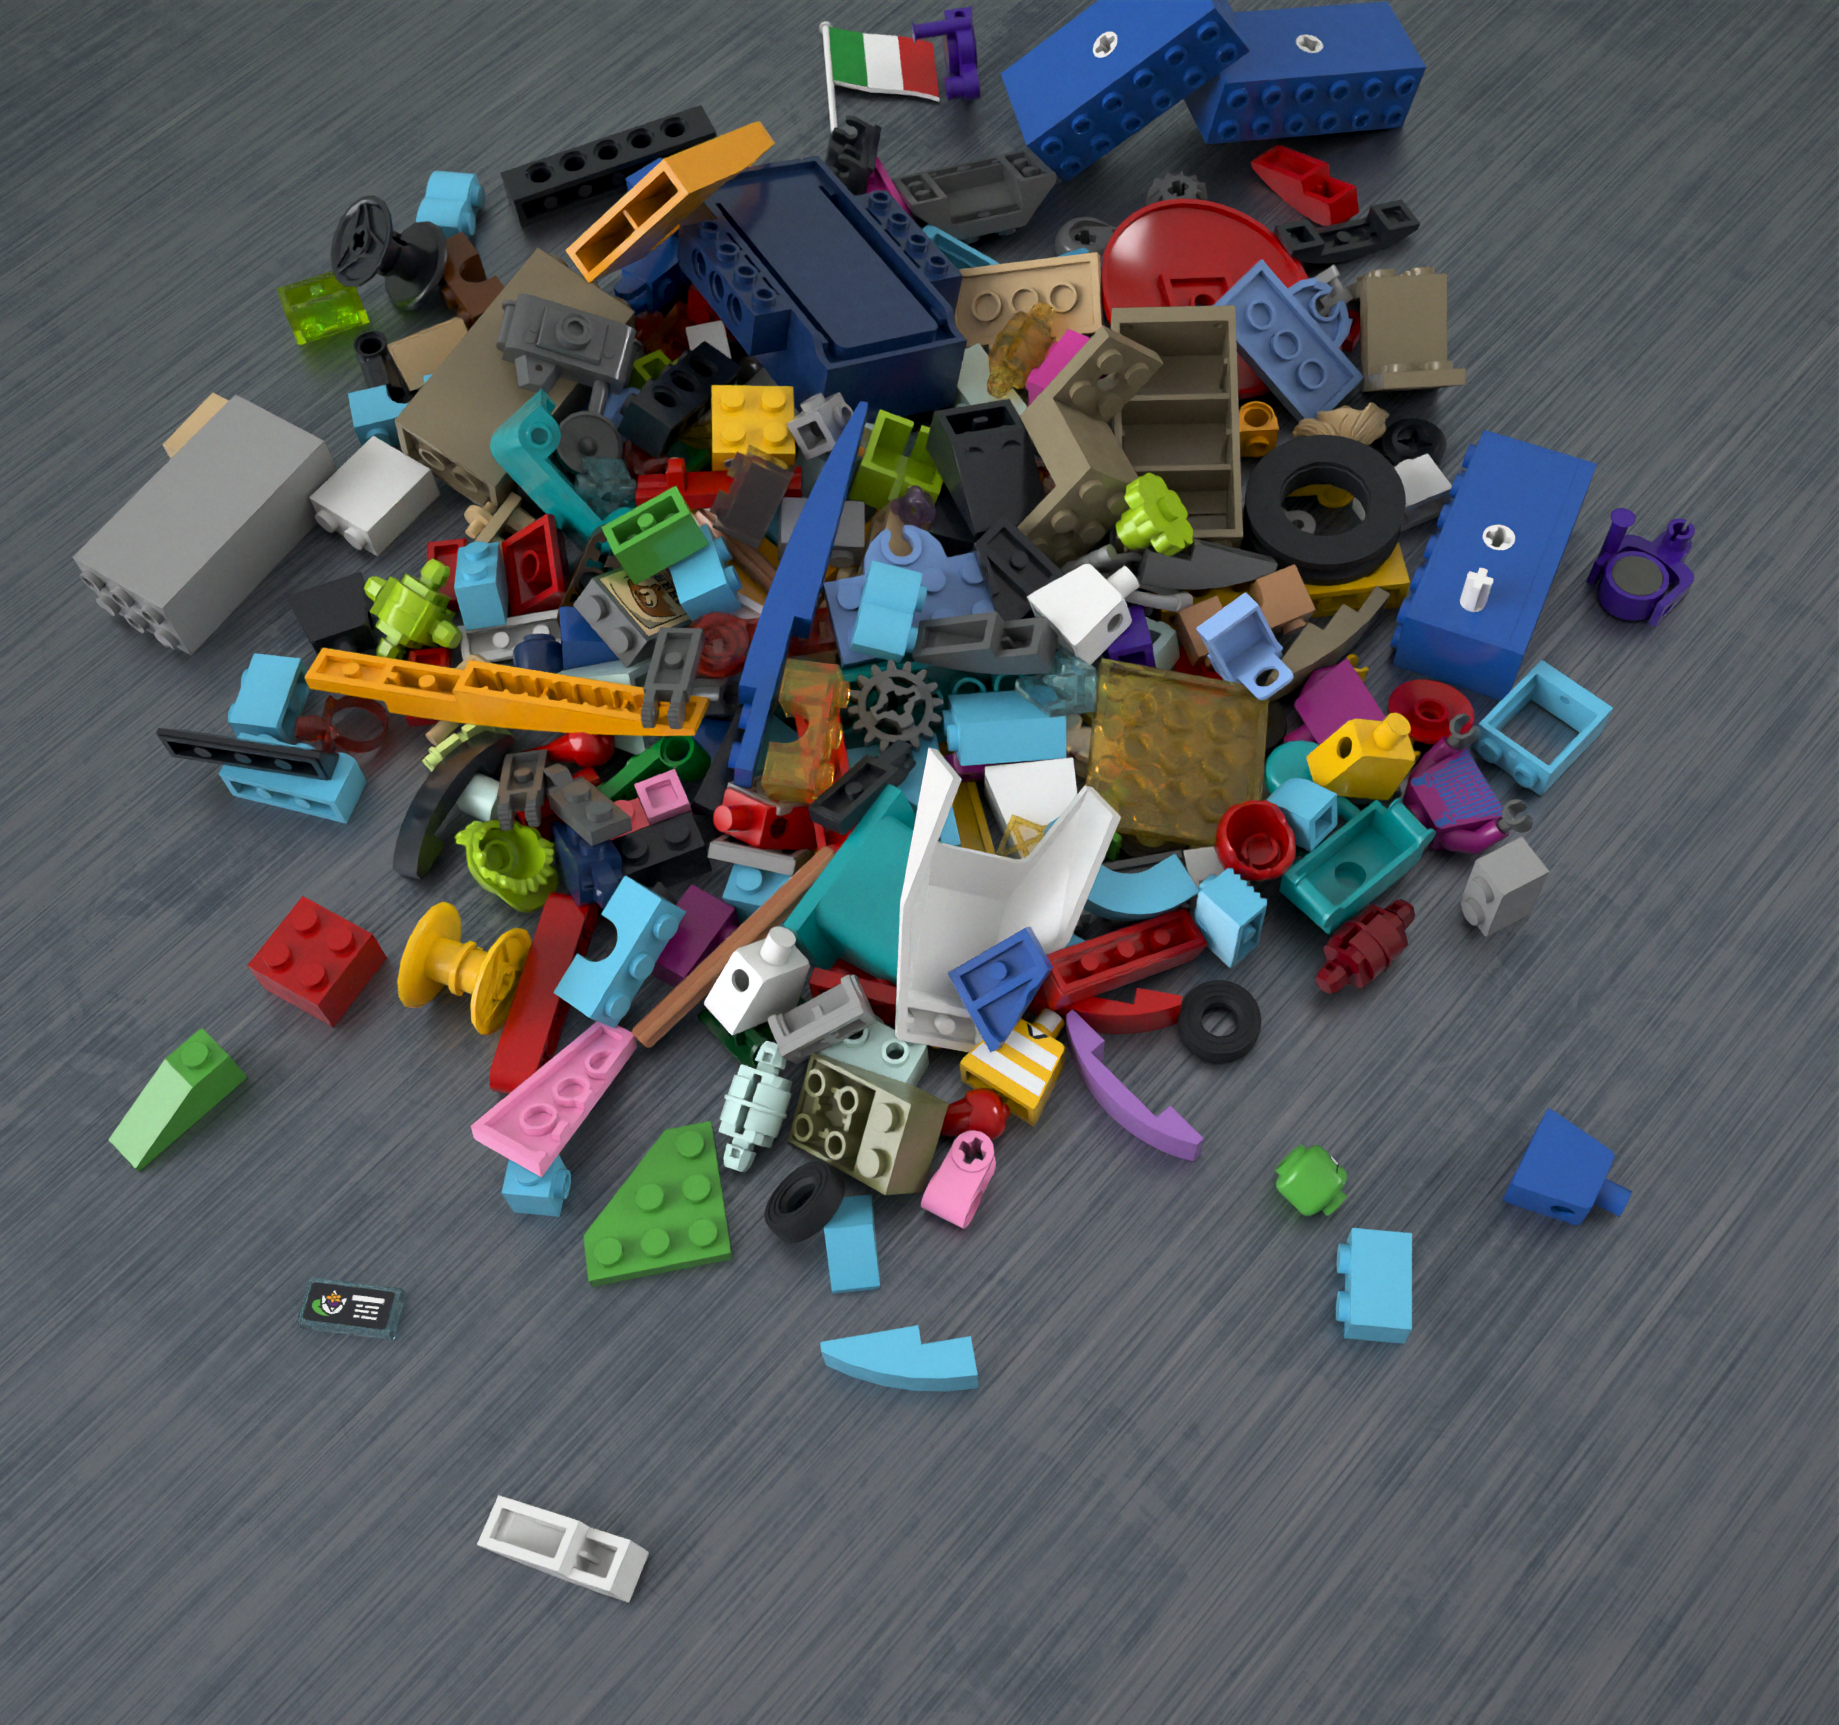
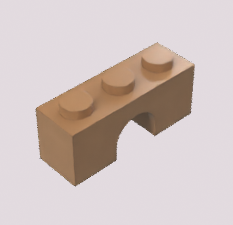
M1295 564L1256 579L1249 590L1251 598L1260 606L1274 635L1282 632L1284 637L1303 630L1307 625L1306 622L1316 610ZM1218 596L1178 611L1172 622L1192 668L1205 663L1207 668L1213 667L1207 656L1209 652L1196 628L1223 609Z

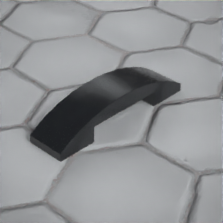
M1401 199L1371 206L1366 218L1315 229L1309 220L1305 219L1276 225L1273 232L1290 256L1295 259L1310 263H1336L1360 258L1385 249L1417 231L1420 222Z
M483 731L460 744L435 767L415 795L401 825L393 858V869L396 872L420 880L423 879L446 845L434 834L477 771L488 774L495 772L515 742L512 736Z

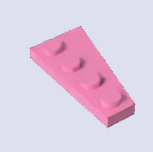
M598 1021L595 1022L473 1123L471 1129L474 1139L542 1177L637 1049L636 1037L632 1032L618 1025L616 1028H612Z

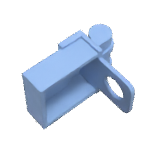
M1246 592L1196 628L1209 652L1207 656L1215 671L1234 694L1245 687L1258 700H1266L1293 680L1294 675L1292 671L1281 661L1283 658L1281 653L1283 647L1277 642L1260 606ZM1272 669L1279 671V676L1273 684L1264 687L1256 684L1257 677L1265 671Z

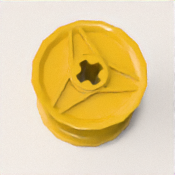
M442 901L432 906L424 914L408 939L400 962L397 980L399 998L405 1007L418 1009L431 1002L444 985L449 986L450 992L458 996H462L463 992L472 994L470 1002L471 1021L479 1034L490 1036L499 1030L507 1020L532 940L527 930L512 928L502 934L488 952L483 951V948L476 947V942L473 941L463 944L461 943V917L453 904Z

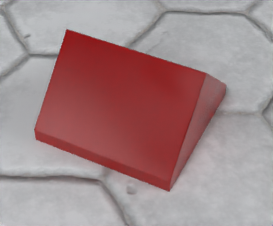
M547 513L501 542L512 617L559 609L561 600L570 583L564 534L554 514Z

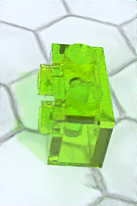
M333 271L276 288L284 314L298 345L370 323L357 287L344 286L337 281Z

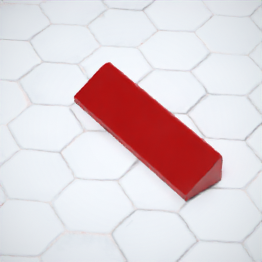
M1184 907L1046 954L1053 966L1052 971L1043 983L1047 1003L1051 1011L1183 965L1195 960L1208 943L1188 910Z

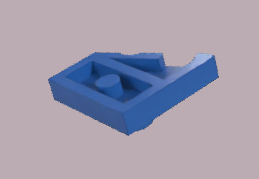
M1026 927L947 973L990 1053L1004 1045L1052 971L1053 966L1032 928Z

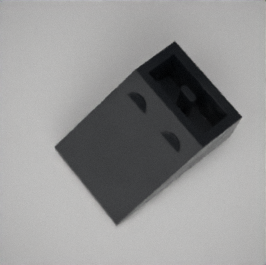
M1005 399L934 411L926 449L973 536H983L1003 515L1018 527L1045 498L1028 432L1011 400Z

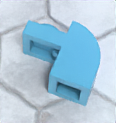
M1302 778L1288 779L1266 799L1276 804L1285 815L1288 825L1294 831L1295 844L1309 852L1337 826V794L1312 781Z

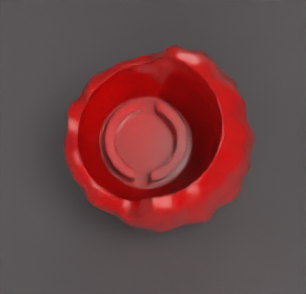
M1252 799L1242 804L1230 806L1221 816L1220 822L1216 826V841L1213 848L1224 870L1227 868L1234 869V874H1240V879L1264 881L1276 879L1285 874L1291 867L1296 855V838L1294 831L1287 823L1285 815L1276 804L1267 800L1258 801Z

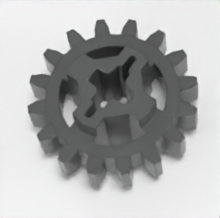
M888 660L887 670L881 672L877 665H872V678L868 679L865 676L859 675L857 684L862 690H850L849 700L858 704L848 708V717L859 719L852 726L853 733H866L863 744L866 748L874 742L879 743L880 755L898 739L911 744L912 750L918 752L920 750L919 738L922 737L924 740L931 742L934 733L929 726H940L942 717L933 713V711H938L943 707V699L932 698L938 691L937 682L926 685L924 682L927 671L923 669L916 675L912 674L911 662L909 661L904 664L902 670L896 669L893 660ZM893 682L904 683L911 687L904 688L898 685H894ZM875 690L878 702L870 708V711L866 712V702L870 694ZM893 701L896 706L903 705L902 715H897L894 710L887 712L888 702ZM924 705V717L916 727L912 717L913 712L919 710L920 706ZM880 729H889L897 732L898 735L886 734L881 732Z

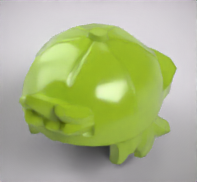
M490 820L484 823L473 821L467 825L465 830L458 832L455 836V839H457L456 844L466 847L467 865L471 875L484 890L497 894L515 910L525 913L537 911L545 905L548 895L556 891L558 876L556 869L551 864L556 852L554 850L555 844L542 838L540 832L534 827L522 826L515 820L513 830L502 831L499 820Z

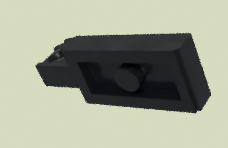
M898 739L880 756L872 757L866 754L809 805L808 812L811 821L843 836L860 822L888 783L898 787L916 766L912 745Z

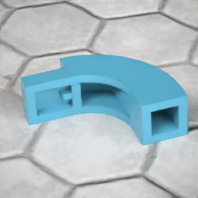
M1057 819L1053 820L1048 824V826L1043 831L1044 835L1049 831V829L1053 826ZM1176 854L1171 855L1154 867L1139 873H1119L1101 865L1083 909L1110 920L1143 921L1174 910L1200 891Z

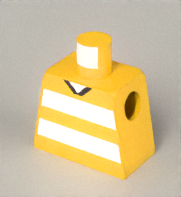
M1044 1008L1032 1024L1020 1018L1000 1049L990 1053L986 1043L982 1040L961 1060V1081L973 1089L988 1088L995 1091L1001 1096L1003 1103L1008 1105L1012 1114L1034 1127L1065 1065L1066 1047L1056 1040V1037L1066 1025L1064 1020L1054 1011Z

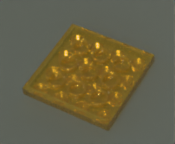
M1102 658L1097 668L1086 786L1093 787L1121 816L1115 832L1204 848L1214 846L1216 826L1220 822L1221 816L1230 806L1242 804L1252 799L1262 801L1269 698L1258 700L1243 684Z

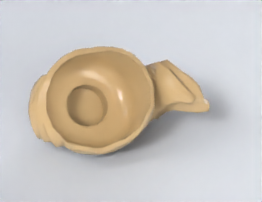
M1369 402L1364 410L1352 409L1350 406L1344 405L1339 409L1331 411H1318L1317 419L1305 418L1300 420L1292 435L1293 437L1335 435L1350 438L1369 446L1373 441L1384 435L1386 431L1385 419L1390 414L1373 402Z

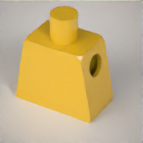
M1390 713L1383 721L1357 718L1349 720L1306 757L1313 782L1336 793L1337 796L1388 801L1415 764V754L1408 735L1411 731L1410 723L1404 716L1398 713Z

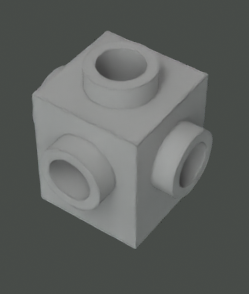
M840 392L824 398L822 393L810 397L800 404L803 411L787 423L806 460L825 452L829 456L852 416L853 411L845 403Z

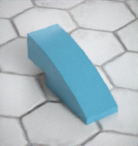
M916 1325L820 1342L821 1353L826 1366L851 1377L874 1384L912 1391L948 1392L979 1388L971 1336L922 1344L919 1326Z

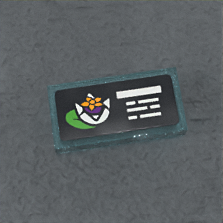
M309 1277L296 1324L303 1329L394 1340L406 1293L402 1288Z

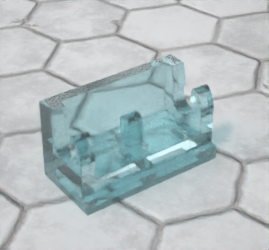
M1057 644L1051 673L1036 674L1032 677L1024 676L1016 679L1015 691L1050 718L1095 711L1096 668L1062 645Z

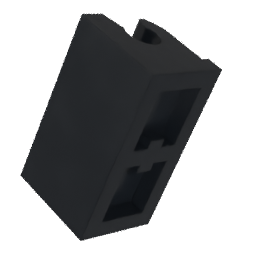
M846 116V124L856 128L857 133L851 135L845 130L835 127L830 134L825 164L847 189L857 196L874 171L882 127L876 124L872 126L855 116Z

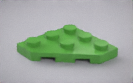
M711 1121L666 1129L583 1235L588 1281L592 1287L733 1259L715 1133Z

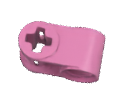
M972 1130L960 1134L954 1140L940 1169L933 1175L921 1201V1208L963 1229L969 1225L979 1207L982 1195L996 1170L994 1146L987 1135L983 1132ZM977 1152L982 1153L983 1161L974 1159L971 1164L966 1163L965 1156L973 1158Z

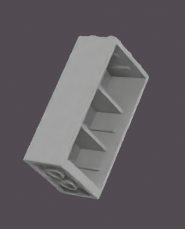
M235 394L72 558L82 571L79 575L81 580L98 595L95 600L101 608L106 609L112 616H115L117 613L124 616L127 622L141 633H144L146 630L150 631L167 648L171 647L174 649L177 647L192 656L318 523L315 519L317 513L309 497L337 471V468L324 440Z

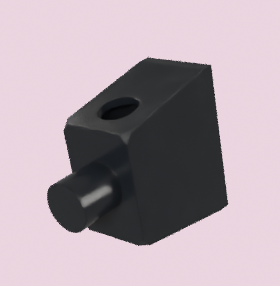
M361 572L286 596L317 655L322 648L362 653L374 649L377 645L375 615L369 612L374 601L364 591L366 581Z

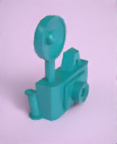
M1299 740L1289 741L1276 747L1268 756L1263 777L1267 790L1272 794L1286 780L1291 778H1302L1313 782L1306 757L1319 745ZM1337 796V814L1347 823L1329 838L1323 839L1311 852L1296 845L1295 860L1289 870L1283 874L1279 891L1326 933L1331 934L1335 932L1345 921L1350 920L1414 867L1421 859L1424 848L1435 837L1436 831L1432 828L1427 830L1401 803V798L1395 799L1388 809L1378 800H1375L1361 811L1345 797ZM1301 856L1302 859L1298 860L1296 857Z

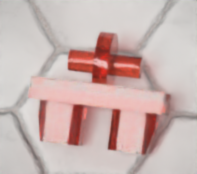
M678 300L665 318L659 311H654L652 315L645 312L637 315L635 318V329L638 333L635 338L642 345L645 343L643 346L645 356L661 349L671 362L680 358L683 351L671 345L673 340L690 349L685 327L698 324L686 316L688 305Z

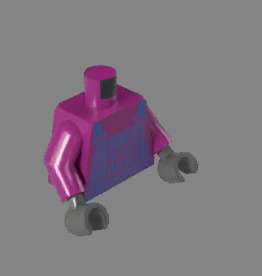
M1465 713L1458 714L1451 720L1449 726L1452 735L1449 738L1443 736L1422 757L1411 772L1403 797V805L1427 830L1432 828L1436 831L1435 837L1427 846L1432 850L1446 848L1449 851L1479 854L1508 837V831L1511 829L1520 833L1529 831L1532 828L1533 819L1529 815H1525L1518 820H1514L1516 815L1524 812L1528 806L1522 800L1514 799L1502 807L1467 748L1459 750L1458 746L1461 743L1473 744L1480 737V728L1477 725L1473 726L1468 733L1460 734L1462 726L1470 720V717Z

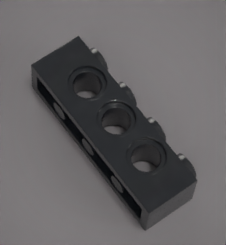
M703 341L693 350L687 348L675 365L669 363L663 369L658 379L650 378L638 395L632 393L627 397L619 412L623 418L617 432L658 459L711 413L712 385H735L743 367L706 341Z

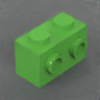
M677 486L601 527L615 557L634 585L641 583L709 545L695 516Z

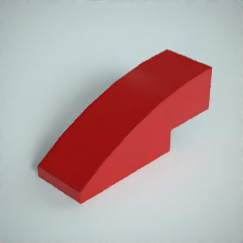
M1276 145L1251 162L1252 169L1278 196L1298 212L1322 226L1346 222L1359 213L1356 186L1330 177L1329 163L1280 145Z

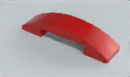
M1043 985L1026 1009L1036 1016L1044 1008L1050 1009ZM1137 988L1134 1004L1090 997L1054 1010V1012L1066 1024V1014L1073 1009L1096 1033L1135 1034L1159 1030L1178 1024L1183 996Z

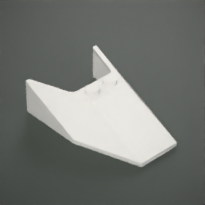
M928 748L900 902L895 1036L897 1040L970 1052L983 1038L947 973L1026 927L1032 928L1045 954L1064 949L1070 942L1121 816L1093 787L1084 785L1026 858L1013 859L941 843L938 840L962 779L937 749Z

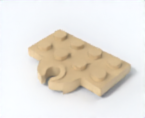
M1098 252L958 269L963 277L954 321L958 331L967 340L965 349L978 343L982 348L989 347L991 359L998 369L1016 380H1025V373L1020 367V359L1027 351H1035L1037 353L1038 364L1035 368H1039L1046 359L1051 344L1055 341L1059 342L1068 329L1084 336L1094 335L1102 325L1104 326V312L1101 300V263Z

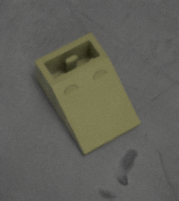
M811 1053L787 1141L884 1195L923 1193L949 1103L913 1085L818 1053Z

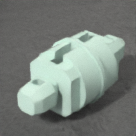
M766 1041L760 1047L755 1061L759 1062L757 1069L741 1064L738 1074L733 1077L728 1095L725 1094L724 1099L726 1101L719 1119L722 1122L718 1132L734 1137L732 1144L727 1143L723 1158L725 1167L745 1173L751 1167L756 1156V1152H753L755 1144L771 1148L774 1138L778 1137L783 1119L787 1118L788 1114L785 1113L792 1095L789 1092L793 1081L778 1076L780 1069H785L787 1059L781 1057L776 1043Z

